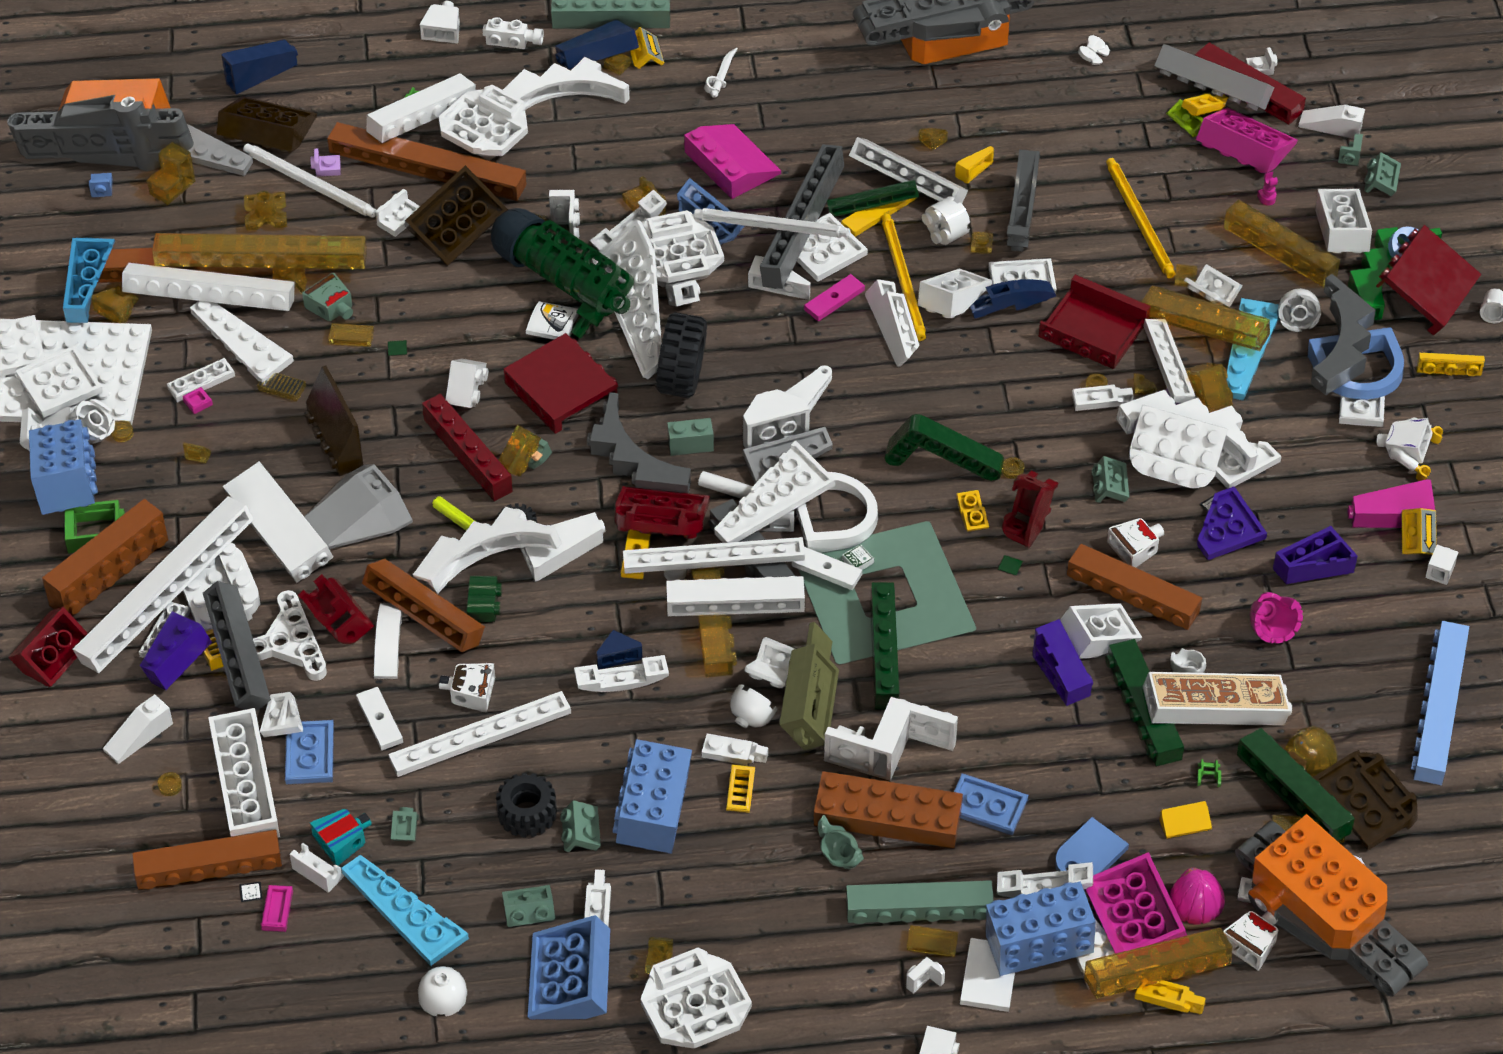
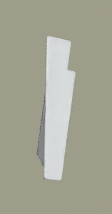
M877 279L865 292V297L897 367H901L919 347V342L904 294L896 293L894 282Z

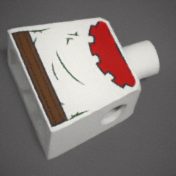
M1138 518L1110 527L1107 543L1124 563L1136 568L1157 553L1159 538L1164 536V530L1160 524L1149 527L1143 519Z
M1249 911L1223 931L1221 945L1259 971L1276 943L1279 930L1274 925L1278 922V919L1276 920L1270 912H1266L1261 917L1255 912Z

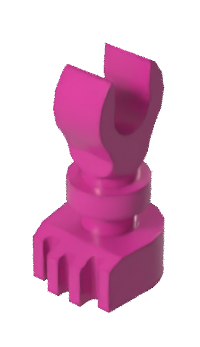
M1272 171L1264 174L1265 185L1257 194L1259 201L1263 205L1268 206L1275 203L1277 195L1275 186L1278 184L1277 177L1273 178Z

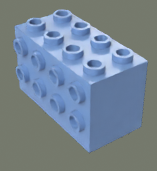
M81 419L75 421L68 420L61 424L46 425L42 428L29 430L31 481L42 515L57 511L63 512L66 509L80 506L86 507L89 504L95 503L94 494H98L95 473L96 464L94 460L95 452L93 445L89 443L90 435L88 428L83 427Z
M636 739L635 747L629 749L628 764L625 767L623 786H621L619 804L614 818L613 833L617 834L616 843L672 854L688 779L692 750Z
M1081 881L1075 883L1068 882L1059 887L1044 888L1035 893L1020 894L1011 899L995 900L990 904H986V938L1000 976L1094 953L1096 921Z

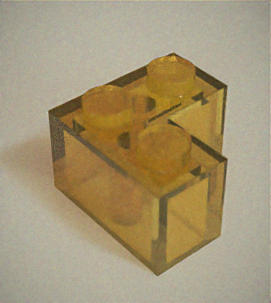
M173 142L158 153L161 169L147 180L150 195L167 205L196 182L191 152Z
M1204 363L1185 369L1193 391L1196 392L1197 398L1200 399L1202 404L1208 408L1209 413L1231 405L1233 406V394L1226 380L1228 374L1222 364Z

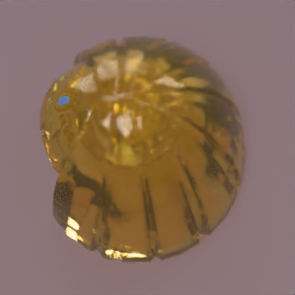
M1309 726L1300 729L1294 733L1285 747L1286 751L1295 752L1299 757L1307 761L1305 771L1312 777L1338 761L1334 741L1320 727Z

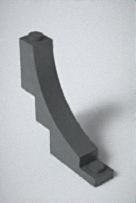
M1333 274L1325 279L1324 293L1327 297L1331 298L1330 311L1338 326L1339 339L1332 352L1313 368L1311 378L1313 386L1324 395L1329 394L1364 373L1367 357L1362 352L1369 349L1371 333L1366 329L1373 325L1376 311Z

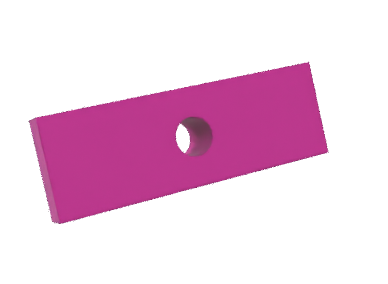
M850 274L806 303L804 310L814 319L820 321L865 291V285Z

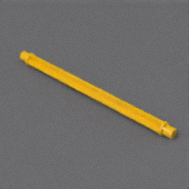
M1109 158L1106 161L1108 171L1162 272L1167 278H1173L1175 276L1173 264L1122 172L1120 165L1116 163L1114 158Z
M884 214L882 216V226L888 240L901 290L906 299L918 341H923L926 339V329L919 312L894 220L891 219L890 214Z

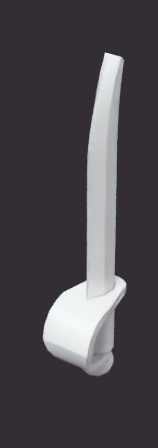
M738 48L726 54L717 77L710 76L707 78L704 90L711 94L713 98L718 96L721 88L726 87L724 79Z

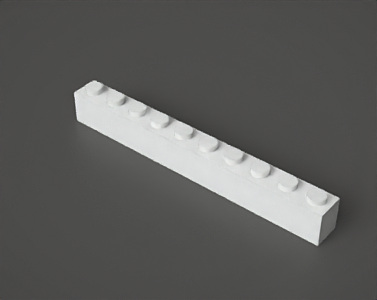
M229 496L218 505L73 648L81 664L100 673L254 520L247 506Z

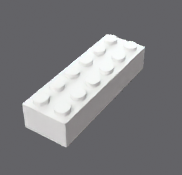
M255 708L208 717L231 837L277 830L279 838V827Z

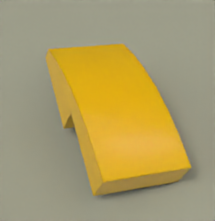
M979 490L957 493L956 499L966 531L988 529L989 524L985 507H982Z

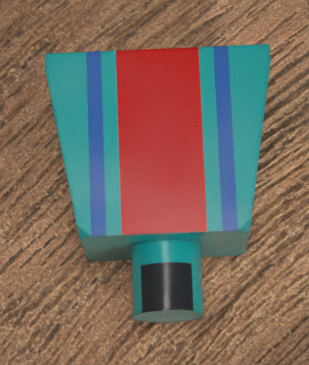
M342 809L314 820L310 825L314 839L335 865H340L364 846L365 836L363 830L371 826L372 823L366 813L353 818L348 810Z

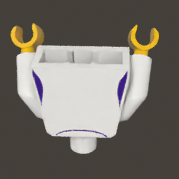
M1413 417L1405 421H1396L1392 423L1389 434L1377 435L1378 447H1386L1391 459L1398 461L1411 471L1415 470L1418 481L1427 480V476L1431 473L1430 467L1427 465L1419 466L1418 464L1423 463L1430 441L1435 444L1441 442L1443 429L1440 426L1431 428L1428 418L1417 419Z

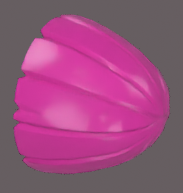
M1265 592L1251 606L1250 623L1256 635L1265 642L1283 643V640H1290L1295 635L1294 632H1298L1300 629V622L1303 621V611L1299 602L1295 599L1279 596L1272 592Z
M1195 867L1183 872L1174 883L1169 894L1181 921H1187L1189 924L1200 925L1201 922L1203 924L1208 923L1212 919L1214 920L1215 917H1218L1225 906V895L1219 881L1207 870Z

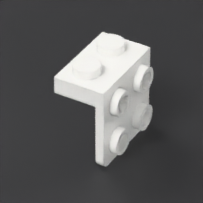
M549 190L551 221L556 224H569L570 233L579 238V228H576V226L580 225V213H576V211H579V198H575L574 190Z
M1207 264L1196 282L1187 277L1184 279L1185 282L1189 283L1187 288L1220 307L1223 304L1230 307L1243 286Z
M68 406L42 419L29 407L22 411L20 444L30 451L29 430L42 428L46 425L64 423L70 420L73 409Z
M765 637L762 640L757 659L746 665L744 671L750 673L749 676L754 679L770 681V684L774 687H786L791 651L795 648Z

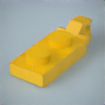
M1208 93L1184 99L1181 107L1188 110L1189 114L1199 116L1222 110L1226 107L1225 105L1229 97L1224 94L1220 97Z
M1141 975L1135 993L1136 1000L1180 1012L1202 1014L1206 1000L1205 997L1194 995L1195 993L1190 991L1187 986L1146 975Z

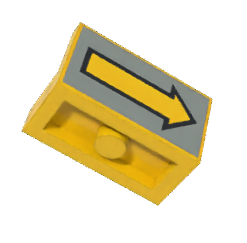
M639 27L635 31L639 48L630 50L634 66L640 69L650 59L662 66L664 60L657 36Z
M1423 508L1402 510V554L1433 555L1436 548V510Z

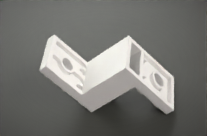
M891 697L873 740L862 735L845 732L842 729L828 727L825 732L824 761L891 781L908 738L953 751L956 745L958 717L948 712L937 711L924 705L920 706L904 699Z

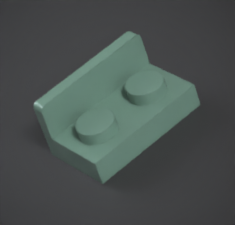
M1382 152L1375 158H1371L1367 164L1368 173L1364 179V183H1366L1364 191L1369 193L1375 187L1390 196L1395 194L1401 163Z
M1103 456L1092 468L1095 502L1100 503L1106 496L1126 502L1129 498L1126 463Z
M550 885L502 892L508 927L555 920Z

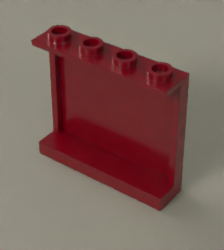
M1423 225L1419 230L1415 228L1407 236L1409 241H1405L1397 250L1399 255L1396 254L1388 263L1390 267H1386L1378 276L1381 280L1376 287L1379 288L1383 283L1388 284L1432 322L1427 331L1434 336L1448 323L1481 276V273L1427 226Z
M1075 274L1071 279L1070 290L1048 320L1040 322L1038 337L1115 369L1144 328V321L1149 319L1151 306Z
M567 333L503 368L504 383L555 434L562 430V421L610 392L618 393L616 379L612 376L610 377L605 372L603 366L597 364L589 352L584 351L578 342Z

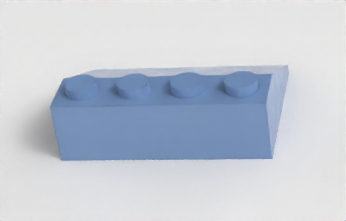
M596 915L533 933L528 1002L529 1019H588L607 1013L610 928Z

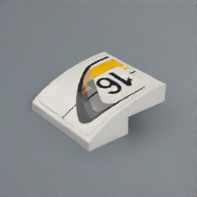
M539 301L530 317L526 334L549 339H556L565 333L571 336L573 325L579 317V314L576 313L578 309Z

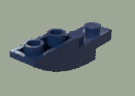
M1036 279L1011 280L985 287L987 294L980 296L969 308L976 319L1014 305L1016 311L1025 309L1031 305L1056 297V294L1049 281Z

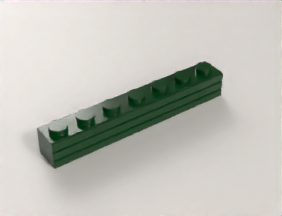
M915 180L827 200L829 212L835 217L916 198L919 195Z

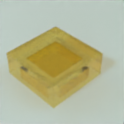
M1176 264L1174 285L1188 286L1189 283L1184 281L1186 277L1196 282L1197 266Z

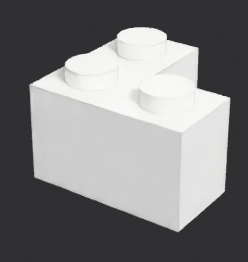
M467 359L451 361L446 400L449 404L468 408L475 407L476 403L478 404L480 399L478 385L484 384V381L488 378L487 363Z

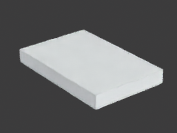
M1051 258L989 262L988 268L990 279L992 280L991 285L1019 279L1044 280L1050 282L1056 294L1057 288Z
M970 938L960 1005L1009 1012L1015 973L999 975L987 940Z

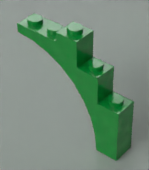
M1397 227L1377 229L1374 242L1376 249H1370V252H1363L1362 269L1350 271L1348 287L1376 310L1374 320H1380L1383 317L1385 303L1382 295V285L1379 288L1376 285L1381 280L1378 277L1386 267H1390L1388 263L1392 257L1389 253L1388 243L1392 234L1398 230ZM1440 228L1430 229L1441 239L1442 232ZM1397 237L1398 242L1402 245L1404 240L1401 237Z

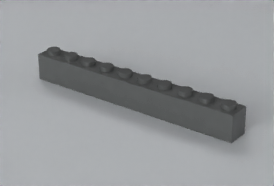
M822 144L785 216L786 219L817 222L844 168L842 146ZM778 230L760 265L763 287L783 289L810 234Z

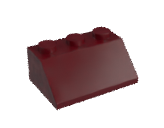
M64 607L51 610L8 658L23 674L51 687L77 659L73 648L88 633Z

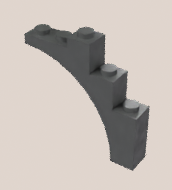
M1019 149L1013 203L1007 229V247H1011V251L1023 252L1024 248L1028 249L1040 160L1039 151Z
M610 392L608 401H604L603 414L605 416L600 418L599 425H593L592 433L589 432L587 436V445L591 447V455L610 457L609 465H613V474L632 476V484L635 485V488L689 493L691 468L663 462L639 448L627 435L620 422L618 393Z

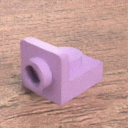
M314 149V156H311V169L316 170V177L341 175L340 155L319 156V150Z

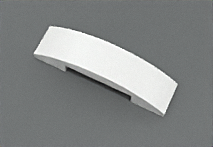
M652 190L638 201V209L610 231L607 228L602 230L590 242L600 251L636 219L644 224L647 218L659 216L667 204L666 201L656 191Z
M380 603L375 639L374 679L398 678V651L403 612L391 603Z
M665 655L642 658V664L600 670H598L597 664L574 668L578 689L595 692H614L639 688L669 676Z
M1093 863L1068 865L1067 871L1023 875L1021 870L998 872L997 893L1001 896L1014 898L1020 894L1027 895L1044 888L1051 889L1068 882L1075 883L1081 881L1082 887L1085 890L1093 886Z

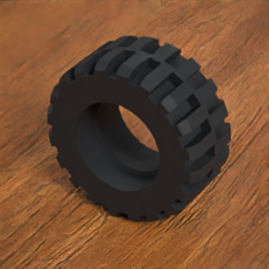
M677 312L669 315L662 338L657 368L656 388L660 393L684 398L694 396L699 381L706 343L707 321L703 317Z

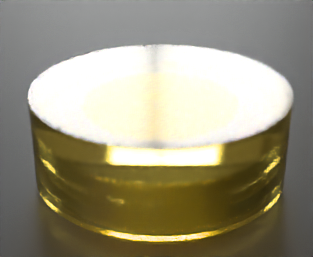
M1092 374L1086 380V388L1108 385L1107 378L1101 374Z
M118 421L115 423L114 431L111 434L115 441L125 442L132 438L134 432L131 423L128 421Z
M1016 457L1007 458L1004 460L1002 472L1007 478L1015 479L1018 475L1024 473V463Z
M173 772L161 775L158 779L160 793L165 796L178 794L182 789L180 776Z

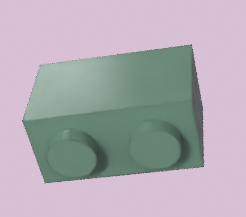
M711 418L667 422L670 456L714 451V434Z

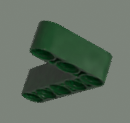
M920 414L911 415L888 441L884 457L889 465L900 466L918 447H921L989 481L1000 479L1004 463L1002 454Z

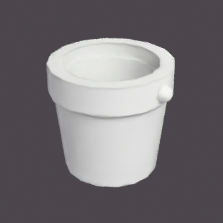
M1490 289L1485 293L1480 307V316L1484 321L1494 324L1503 321L1502 290Z

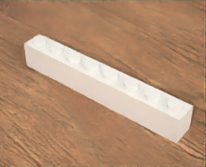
M128 263L122 272V292L283 311H289L294 302L295 282L136 263Z

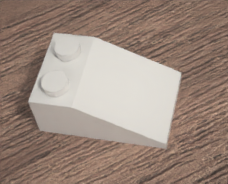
M959 268L920 281L918 306L926 308L928 312L940 313L945 318H954L956 315L964 313L986 291L985 287L992 284V280Z
M1121 603L1070 606L1060 619L1080 659L1096 658L1108 653V648L1111 644L1135 639L1138 642L1142 639V636Z

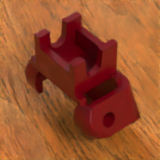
M1032 470L1028 474H1020L1015 478L1012 491L1018 490L1012 512L1005 515L1002 524V530L1009 539L1027 548L1032 546L1042 530L1045 517L1052 509L1050 504L1054 490L1059 484L1052 479H1048L1045 482L1036 479L1038 473ZM1017 512L1029 516V523L1015 518Z
M321 574L313 581L317 586L313 592L307 593L303 590L298 594L299 598L304 601L314 614V617L326 627L336 641L342 644L355 643L370 629L375 627L354 598L335 578L327 579ZM346 611L352 615L336 630L330 626Z

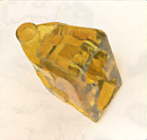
M117 286L92 295V306L95 312L115 323H126L139 297L132 293L122 292V288Z

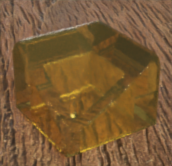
M936 128L919 130V140L931 150L947 141V130Z

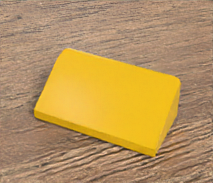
M1206 801L1160 811L1159 820L1166 839L1212 830Z

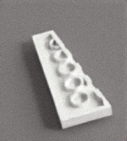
M198 301L190 307L191 314L207 330H210L211 334L216 339H219L224 344V347L236 356V359L243 363L259 382H262V385L268 378L269 380L272 379L274 374L277 375L294 362L293 355L217 303Z

